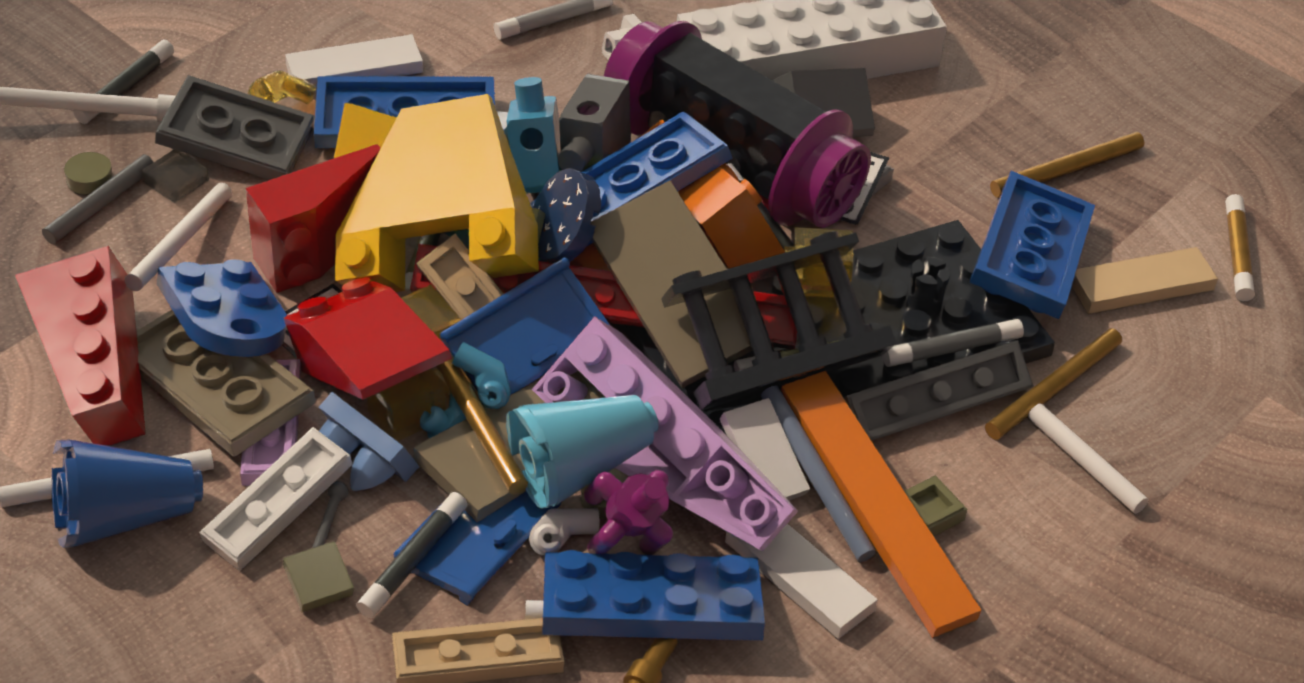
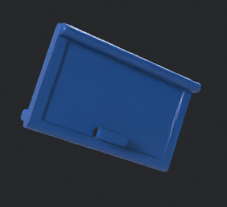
M564 257L442 331L440 338L449 348L453 357H455L458 349L464 342L501 361L506 368L512 395L545 375L594 317L608 325L610 324L569 268V259ZM531 361H532L534 364H539V366H533L532 363H531ZM463 370V372L468 377L474 388L477 390L474 375Z
M526 491L479 522H476L464 510L411 573L459 595L460 601L468 605L483 586L529 538L533 526L549 509H557L561 503L541 509L533 502ZM433 513L393 553L394 559L409 543V541L415 536V534L421 529V527L427 522V520L433 515Z

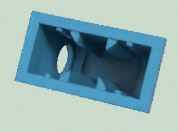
M526 77L514 82L516 99L510 102L507 115L509 147L526 194L541 192L546 182L557 172L562 171L558 163V155L561 151L557 99L554 96L544 97L541 78Z

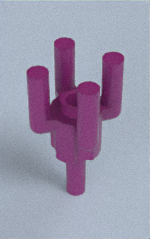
M655 470L649 475L641 473L631 475L623 483L609 472H602L596 476L585 489L584 498L591 505H598L603 500L607 501L605 512L608 521L589 540L587 545L589 553L606 554L624 535L632 537L644 535L640 539L639 547L647 555L655 554L672 540V528L660 518L668 510L669 504L666 490L669 478L664 471Z

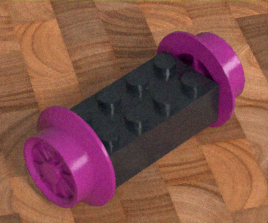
M651 21L642 22L634 26L622 37L607 62L604 77L628 80L630 82L631 134L642 135L660 120L666 122L681 112L687 113L728 145L732 159L727 161L726 164L732 163L743 179L749 181L758 194L769 200V214L780 226H791L806 219L819 228L829 227L849 210L865 184L871 165V153L868 147L853 139V123L847 113L838 109L826 112L702 40L699 29L690 22L677 21L664 28Z

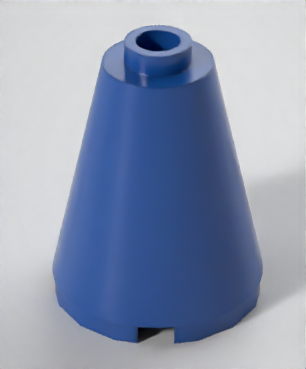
M70 439L57 440L54 445L53 454H63V466L61 468H52L51 474L55 528L66 527L67 535L58 539L59 545L62 548L76 547L191 513L194 508V502L202 501V473L200 470H193L189 460Z

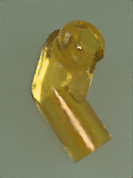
M275 70L254 80L248 88L247 94L274 103L290 97L308 105L315 95L316 84L285 71Z

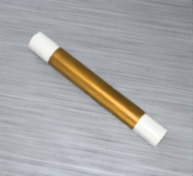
M1234 194L1228 196L1225 203L1235 295L1240 301H1249L1254 298L1255 291L1243 197Z

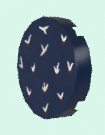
M571 168L559 171L546 182L537 196L533 208L540 209L546 214L538 244L539 259L553 264L565 257L571 262L584 251L592 239L596 227L590 224L593 218V211L599 213L601 210L600 189L592 176Z

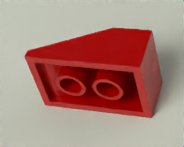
M378 144L246 188L253 259L276 293L318 279L335 265L336 233L381 149Z
M360 278L344 284L341 287L342 292L332 297L308 299L298 305L299 311L283 317L296 357L300 359L301 371L360 399H366L452 359L449 348L391 287L374 282L369 278Z

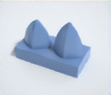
M333 392L319 406V409L328 418L319 430L320 433L348 454H351L358 446L361 447L351 469L350 484L353 491L373 488L384 483L394 473L406 482L419 468V465L404 446Z

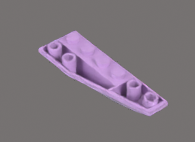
M594 317L532 389L545 403L582 400L587 395L588 389L586 385L569 376L580 371L606 398L637 395L643 403L649 402L655 410L659 424L658 431L654 432L653 443L615 468L628 476L639 473L649 475L655 470L664 471L669 478V484L666 488L669 499L761 551H764L798 512L754 463L621 332L597 317ZM565 387L564 391L558 395L559 390Z

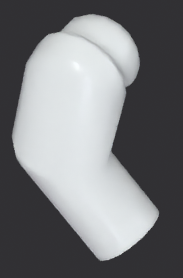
M598 508L549 509L533 526L529 536L530 546L538 554L545 555V552H557L572 535L596 534L599 531Z

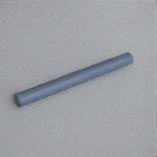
M776 385L767 388L762 392L761 398L763 400L770 399L795 456L858 562L869 560L876 554L875 548L780 388Z

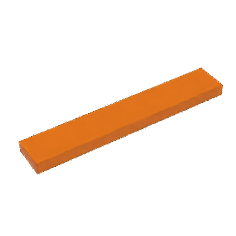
M823 371L783 385L781 387L782 394L858 522L931 637H937L978 620L982 611L827 372Z

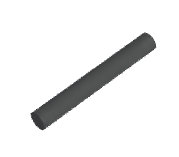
M146 154L140 156L43 228L42 234L44 238L51 244L57 243L155 169L154 161Z

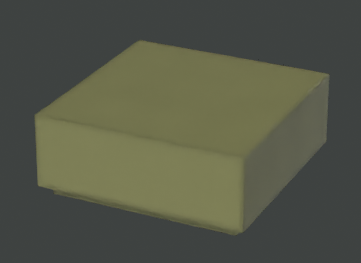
M936 475L904 491L933 536L965 521L968 509Z
M335 541L283 558V567L301 612L353 595L354 586Z

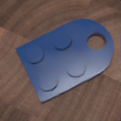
M231 259L220 264L200 265L194 262H182L177 266L158 267L157 286L187 335L201 347L229 356L252 357L270 353L283 344L286 333V324L283 317H286L287 314L252 262Z

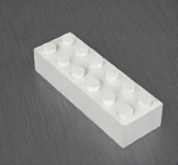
M762 0L677 14V21L690 22L699 29L702 40L771 80L790 71L866 68L867 79L938 67L947 28L930 0Z

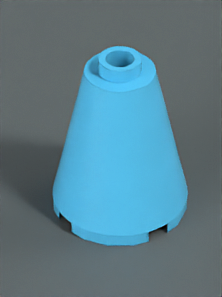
M637 395L520 405L518 408L507 413L506 420L508 442L512 456L520 453L525 467L522 473L528 481L526 491L533 502L541 509L556 506L589 485L598 474L611 471L650 446L654 440V432H657L659 428L654 408L649 402L643 403Z

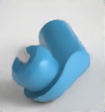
M463 342L452 364L474 375L479 400L486 408L498 409L505 406L510 399L511 388L504 364Z
M450 391L449 408L444 411L438 406H432L431 414L425 410L420 418V426L427 432V436L432 438L462 422L466 417Z

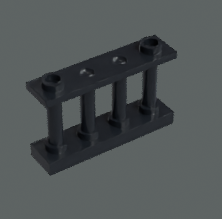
M837 231L827 232L809 241L810 246L706 276H702L700 270L691 271L672 280L673 285L670 286L661 298L663 306L666 308L685 302L709 371L705 374L706 381L694 391L701 411L762 393L771 386L781 387L823 371L831 372L880 357L897 344L890 325L873 330L871 323L865 324L842 260V256H845L859 242L856 232L839 237ZM821 262L823 263L847 330L843 333V340L829 344L826 337L820 338L796 271L797 269ZM776 275L801 345L797 347L799 353L783 358L780 351H774L750 284ZM728 289L732 290L755 355V359L751 361L753 367L735 371L734 365H728L704 296Z

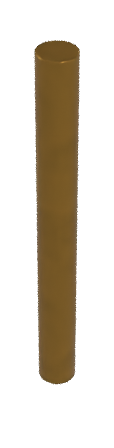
M1134 132L1016 173L1042 183L1141 149L1145 144L1144 138L1140 132ZM1008 176L991 181L990 189L996 198L1001 196Z
M1110 328L986 423L985 431L988 436L998 440L1028 417L1029 412L1034 406L1045 404L1122 343L1121 334L1116 329Z
M451 353L452 359L437 365L436 368L508 491L513 495L520 494L527 488L528 481L462 370L452 364L454 357Z

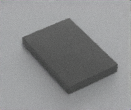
M188 75L156 130L155 143L271 180L292 173L314 128L315 115Z

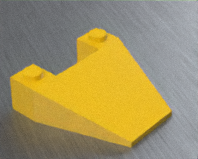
M489 94L401 109L336 233V282L344 285L356 279L369 278L374 282L391 287L395 292L405 291V238L469 229V261L491 277L497 278L539 271L538 224L494 102Z

